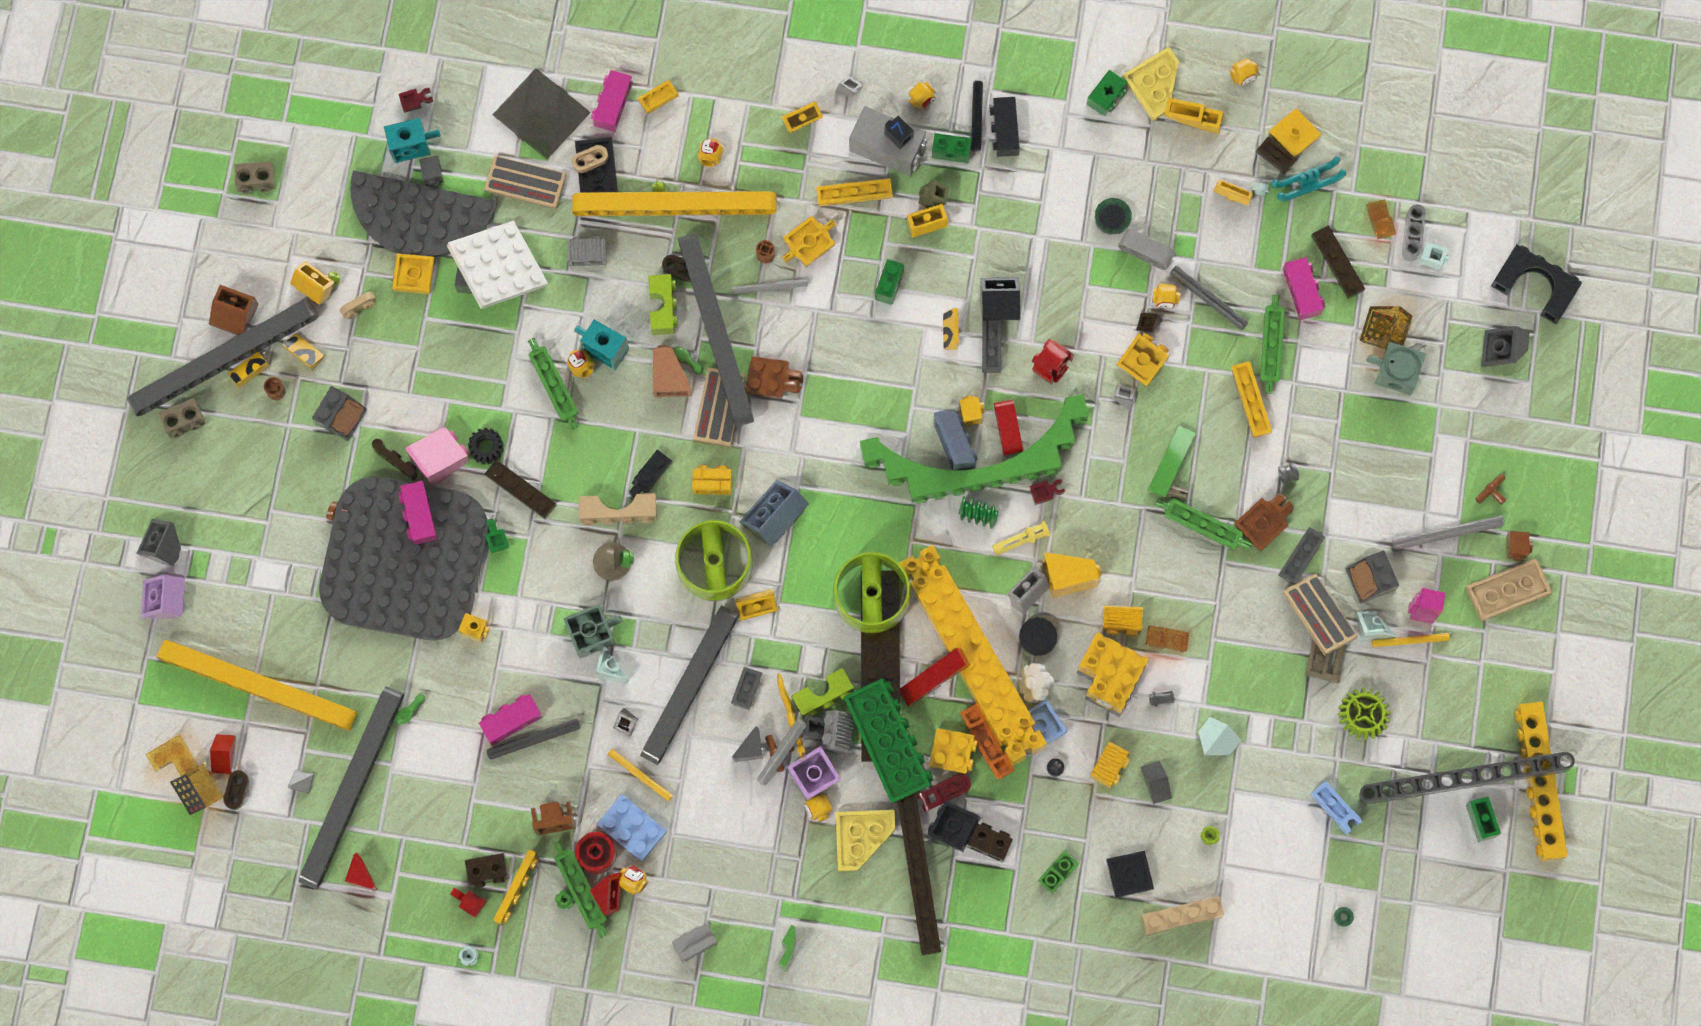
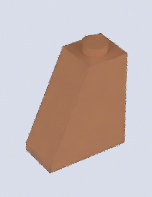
M666 345L653 348L654 397L692 396L691 386L673 349Z

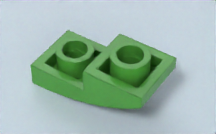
M1063 851L1039 878L1038 882L1053 894L1080 863L1066 851Z

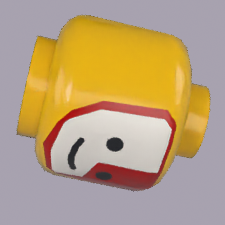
M1250 59L1238 61L1230 69L1232 81L1240 86L1255 81L1257 73H1259L1257 64L1255 62L1252 63Z
M918 82L908 93L911 98L909 102L915 109L918 107L926 109L935 100L934 94L936 91L927 82Z
M707 139L701 142L697 157L702 165L713 167L720 163L724 148L717 139Z
M1161 283L1157 288L1154 287L1152 302L1155 303L1156 307L1173 309L1175 303L1179 304L1180 292H1177L1175 285Z
M574 350L567 359V365L575 377L586 378L594 371L595 363L586 350Z
M823 793L817 794L804 803L809 818L812 820L818 819V822L828 819V814L833 810L828 796Z
M634 865L629 866L627 869L624 867L620 871L622 874L619 884L622 889L631 895L640 894L644 890L648 880H646L647 875Z

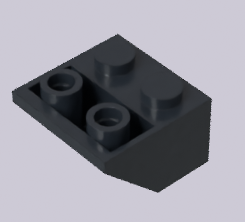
M981 278L979 295L982 321L1020 320L1019 278Z

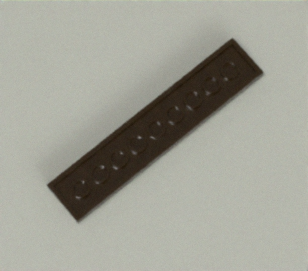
M893 570L881 571L882 621L891 618L899 611V575ZM861 571V621L863 622V617H862V571ZM869 589L866 593L868 596L873 597L877 594V591ZM898 622L894 627L880 633L861 632V688L884 679L886 682L889 681L894 690L892 696L894 700L897 699L900 703V623ZM861 737V762H872Z

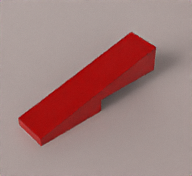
M956 648L901 687L900 693L907 706H911L971 665L962 649Z

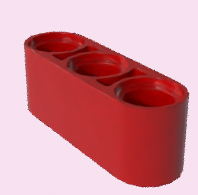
M1013 399L995 402L994 410L1003 454L1010 455L1023 452Z

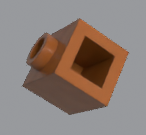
M1510 531L1507 534V558H1512V561H1524L1532 553L1533 544L1529 541V532Z

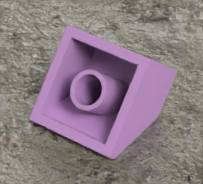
M164 574L144 580L141 618L172 619L182 616L184 610L185 578Z
M821 746L803 757L804 761L800 758L787 766L788 772L807 800L841 780Z

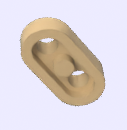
M596 145L575 154L572 158L574 170L584 173L605 164L608 160L607 150L601 145ZM602 155V158L597 159L596 156ZM580 162H584V163H585L584 166H579L578 164H579Z
M367 292L343 305L339 311L343 318L352 319L358 315V312L372 308L375 305L376 298L373 292Z

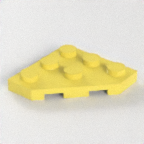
M1169 47L1122 75V78L1127 81V86L1152 121L1165 114L1168 98L1172 97L1179 61Z
M895 810L836 812L838 872L858 871L895 831Z

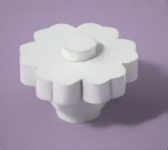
M1032 663L1031 665H1026L1021 671L1022 679L1019 680L1020 693L1024 694V700L1030 703L1044 701L1048 692L1054 688V679L1048 672H1045V666L1039 663Z

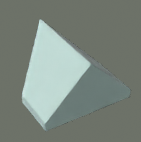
M1376 610L1357 612L1361 642L1398 638L1377 615Z
M604 647L596 668L598 679L626 684L629 682L628 677L624 675L619 665L609 654L607 648Z
M1212 717L1208 718L1198 732L1204 756H1230L1241 741L1227 724Z

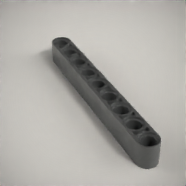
M722 605L720 606L640 754L641 757L656 765L661 762L738 619V613Z

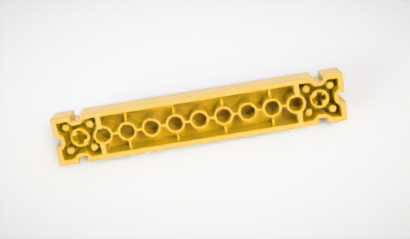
M931 545L920 551L919 558L914 559L912 555L899 562L906 571L909 580H911L910 585L914 596L947 654L956 648H960L971 666L961 671L959 675L984 715L1000 747L1006 746L1004 754H1006L1012 766L1026 760L1027 753L1031 752L1033 756L1046 749L1047 743L1040 730L1036 732L1033 730L1035 722L947 568L944 564L939 566L940 556L934 546Z

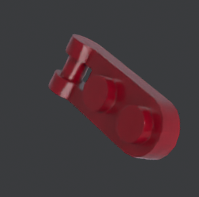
M959 773L930 788L919 791L916 795L918 799H921L923 803L922 808L926 812L943 804L945 800L950 801L966 793L971 787V780L965 774ZM933 794L935 800L930 802L928 796Z

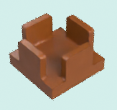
M570 801L566 802L568 816H564L563 808L560 807L559 802L541 804L540 812L542 819L538 821L536 809L531 808L533 830L537 836L576 829Z

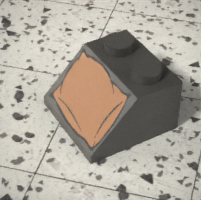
M331 386L312 419L316 425L349 441L366 413L367 408L348 394Z
M1384 550L1367 556L1345 568L1360 604L1396 591L1399 587V583Z

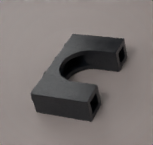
M1516 244L1491 284V287L1507 296L1521 275L1530 272L1541 274L1550 283L1551 297L1540 316L1557 324L1582 282L1575 275L1564 272L1558 265L1548 263L1544 257L1531 253L1527 247Z

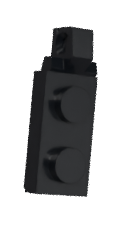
M657 449L632 481L634 486L629 491V495L635 498L636 494L650 491L672 464V460Z

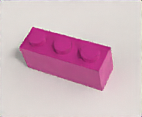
M610 70L609 75L605 76L603 92H599L597 98V109L594 108L591 114L595 127L616 132L633 84L631 75Z
M1305 257L1284 263L1282 270L1299 320L1321 315L1325 308L1323 297L1319 296L1318 282L1313 279L1311 262L1308 263Z
M419 481L400 486L401 492H398L401 504L404 503L405 510L402 513L404 521H408L410 527L406 529L408 539L413 540L414 545L437 540L424 482Z
M1422 588L1419 593H1416L1415 598L1413 597L1412 602L1409 603L1408 613H1411L1410 620L1433 624L1443 612L1446 593Z
M526 694L521 695L515 699V703L511 705L505 704L498 709L497 713L493 715L490 713L481 718L482 721L479 722V725L491 746L543 718L530 694L527 696Z

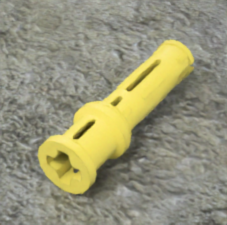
M1043 520L1039 525L1032 528L1027 527L1025 532L993 544L992 548L995 555L998 556L1028 542L1036 543V540L1045 536L1050 537L1051 535ZM1019 540V541L1016 542V543H1013V544H1011V545H1009V546L1004 547V545H1006V544H1009V543H1011V542H1013V541Z

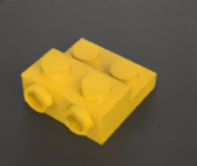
M1138 333L1116 365L1145 386H1148L1171 355L1168 354L1169 349L1164 345L1159 344L1157 346L1152 342L1154 338L1150 335Z
M937 728L929 767L967 775L968 771H972L973 768L972 751L976 752L978 740H975V735Z

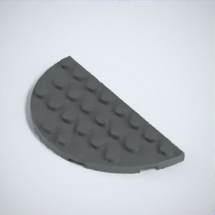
M354 170L352 172L351 200L361 226L374 241L395 254L432 257L449 255L451 253L447 247L448 242L483 231L487 224L491 222L498 206V201Z

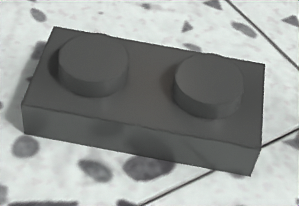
M747 667L743 668L731 701L732 705L750 710L762 677V672Z

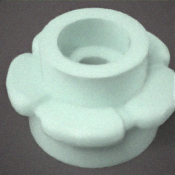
M1254 183V187L1251 188L1255 191L1254 194L1258 196H1265L1266 193H1270L1268 190L1269 185Z
M471 946L465 947L459 953L461 963L465 966L474 965L479 956L478 951Z

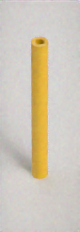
M1449 633L1375 639L1371 640L1373 648L1450 641Z
M611 749L608 752V756L669 802L672 799V794L615 750Z

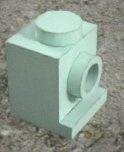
M1426 241L1418 265H1425L1440 270L1448 262L1449 256L1446 255L1448 249Z

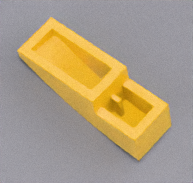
M1168 98L1164 114L1165 117L1184 125L1220 134L1224 118L1223 111L1205 108L1203 104Z

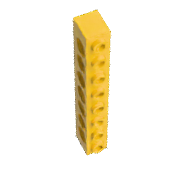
M1543 702L1519 704L1516 710H1514V718L1519 724L1517 737L1522 743V748L1520 749L1521 759L1551 754ZM1526 720H1532L1535 727L1529 728ZM1529 740H1536L1538 743V747H1532L1529 743ZM1541 761V768L1544 770L1550 769L1549 762ZM1525 764L1523 772L1529 773L1531 771V768L1529 765ZM1555 774L1540 776L1544 781L1543 786L1536 784V777L1528 778L1526 794L1527 798L1531 800L1529 813L1530 817L1534 819L1535 825L1532 826L1534 838H1537L1538 845L1535 846L1536 856L1540 857V862L1565 859L1568 855ZM1540 796L1547 800L1546 806L1539 803L1538 798ZM1542 816H1547L1550 819V825H1545L1542 822ZM1545 835L1552 837V845L1545 842Z

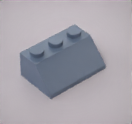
M955 410L935 412L933 424L951 469L968 470L974 468L978 459L975 450L970 449L969 443L971 441L968 433H964L961 427L964 426L961 416H957Z
M776 480L739 522L758 539L772 547L779 540L780 536L791 527L795 519L804 512L809 503L796 489Z

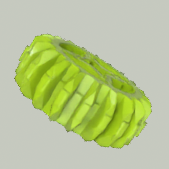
M1362 687L1360 693L1357 689H1354L1353 694L1348 692L1346 694L1347 698L1341 700L1343 704L1339 705L1338 708L1343 712H1339L1338 717L1344 718L1339 723H1346L1343 730L1346 731L1349 728L1351 730L1349 736L1357 733L1356 739H1360L1361 735H1363V739L1367 740L1369 734L1372 739H1375L1376 734L1380 736L1382 730L1388 728L1385 723H1389L1390 719L1385 716L1391 715V711L1385 709L1390 705L1387 703L1383 705L1386 698L1382 697L1379 699L1380 692H1376L1373 695V689L1370 688L1368 693H1366V689ZM1358 700H1368L1372 704L1364 705L1362 702H1358ZM1351 704H1353L1356 716L1352 720L1349 715ZM1376 708L1379 711L1378 724H1376L1373 717V711ZM1369 709H1371V710L1368 712V715H1367V716L1365 715V716L1359 718V716L1361 715L1362 712H1365V711H1368ZM1363 722L1367 726L1370 725L1371 728H1361L1356 724Z

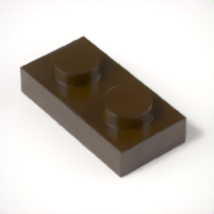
M1269 136L1256 150V153L1284 175L1297 162L1296 157Z

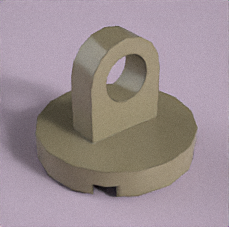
M607 543L599 547L593 557V566L596 573L607 581L622 579L631 568V565L629 568H625V566H620L619 563L620 552L627 549L618 543Z

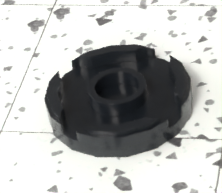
M1036 617L1029 619L1023 624L1019 633V642L1028 654L1043 656L1053 650L1057 643L1058 635L1052 622L1045 618Z

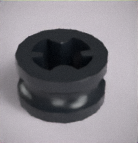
M1058 758L1051 759L1047 764L1048 773L1053 777L1060 776L1064 771V763ZM1054 762H1057V765H1061L1057 773H1054V770H1050Z

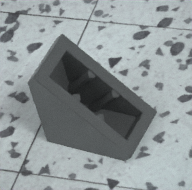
M805 715L804 722L806 727L803 730V739L822 741L825 726L824 719Z
M755 726L733 754V761L741 762L763 759L760 731L757 726Z
M1160 761L1142 766L1141 770L1153 804L1172 799L1168 776Z

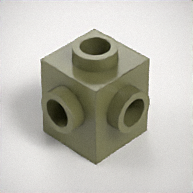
M935 180L922 186L919 191V204L927 209L933 206L936 207V205L947 204L949 187Z

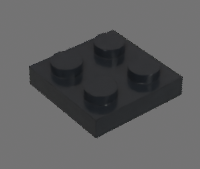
M1145 851L1106 859L1115 898L1154 890Z

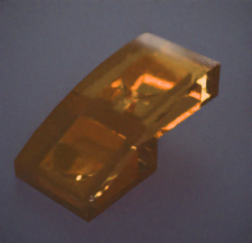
M1386 200L1366 204L1377 240L1396 235L1392 216H1389Z
M1150 625L1148 626L1145 645L1187 652L1189 633Z

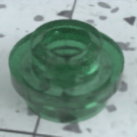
M1340 907L1334 913V921L1341 927L1349 926L1354 920L1353 912L1347 907ZM1341 914H1345L1347 916V919L1345 921L1340 919Z

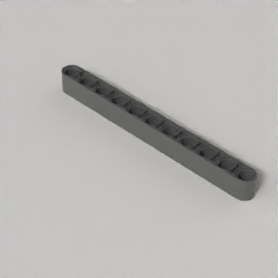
M693 233L679 237V246L684 262H686L687 272L691 279V285L736 427L753 423V414L697 234Z
M309 299L300 301L131 394L127 401L134 414L142 416L312 323L318 318V314Z
M387 686L384 687L299 876L300 883L314 889L320 887L404 699V693Z
M1560 752L1366 784L1361 788L1359 798L1364 804H1375L1565 773L1572 769L1575 758L1569 752ZM1567 758L1570 761V765L1567 767L1562 766L1560 759ZM1540 762H1549L1550 769H1542L1540 766ZM1527 764L1530 766L1531 771L1524 773L1521 771L1520 766ZM1503 767L1509 768L1511 775L1503 776L1500 769ZM1484 770L1489 771L1491 778L1488 780L1483 779L1481 772ZM1469 774L1472 781L1465 783L1462 781L1461 776ZM1449 777L1452 780V784L1445 786L1442 784L1441 779ZM1429 780L1433 787L1425 789L1422 786V782ZM1409 783L1412 785L1413 791L1405 792L1402 786ZM1384 787H1391L1394 793L1387 796L1382 790ZM1371 790L1374 793V797L1367 799L1363 796V792Z

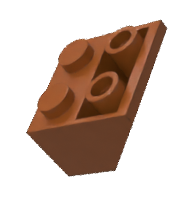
M219 285L212 301L209 325L239 336L248 330L259 304L253 296Z

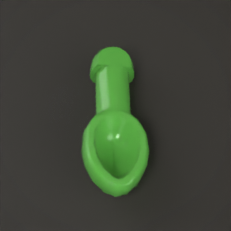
M675 347L673 349L680 363H686L697 374L702 373L703 367L691 358L690 353L685 348Z
M417 695L409 707H404L398 712L396 716V723L398 725L406 724L413 718L414 711L425 702L424 695Z

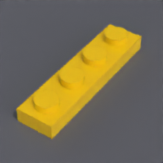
M890 178L816 187L818 207L893 198Z
M1250 361L1231 366L1252 437L1257 438L1271 434L1272 429Z
M528 850L493 919L495 923L503 926L504 922L507 923L512 915L510 910L513 904L516 905L521 897L519 892L522 886L526 887L530 879L528 874L531 869H535L539 861L536 852Z

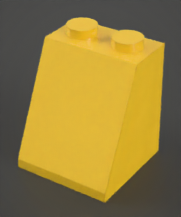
M1044 553L1042 565L1049 583L1052 599L1097 587L1102 575L1099 565H1095L1094 560L1054 553Z

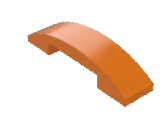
M975 704L960 712L969 733L975 735V740H978L977 747L996 779L1000 780L1015 772L978 705Z

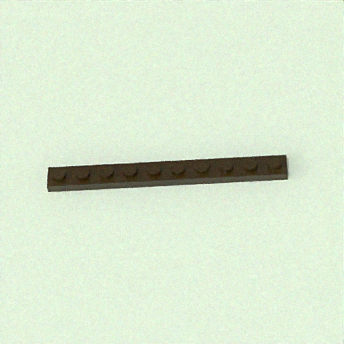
M915 793L897 803L921 955L924 956L941 953V946Z

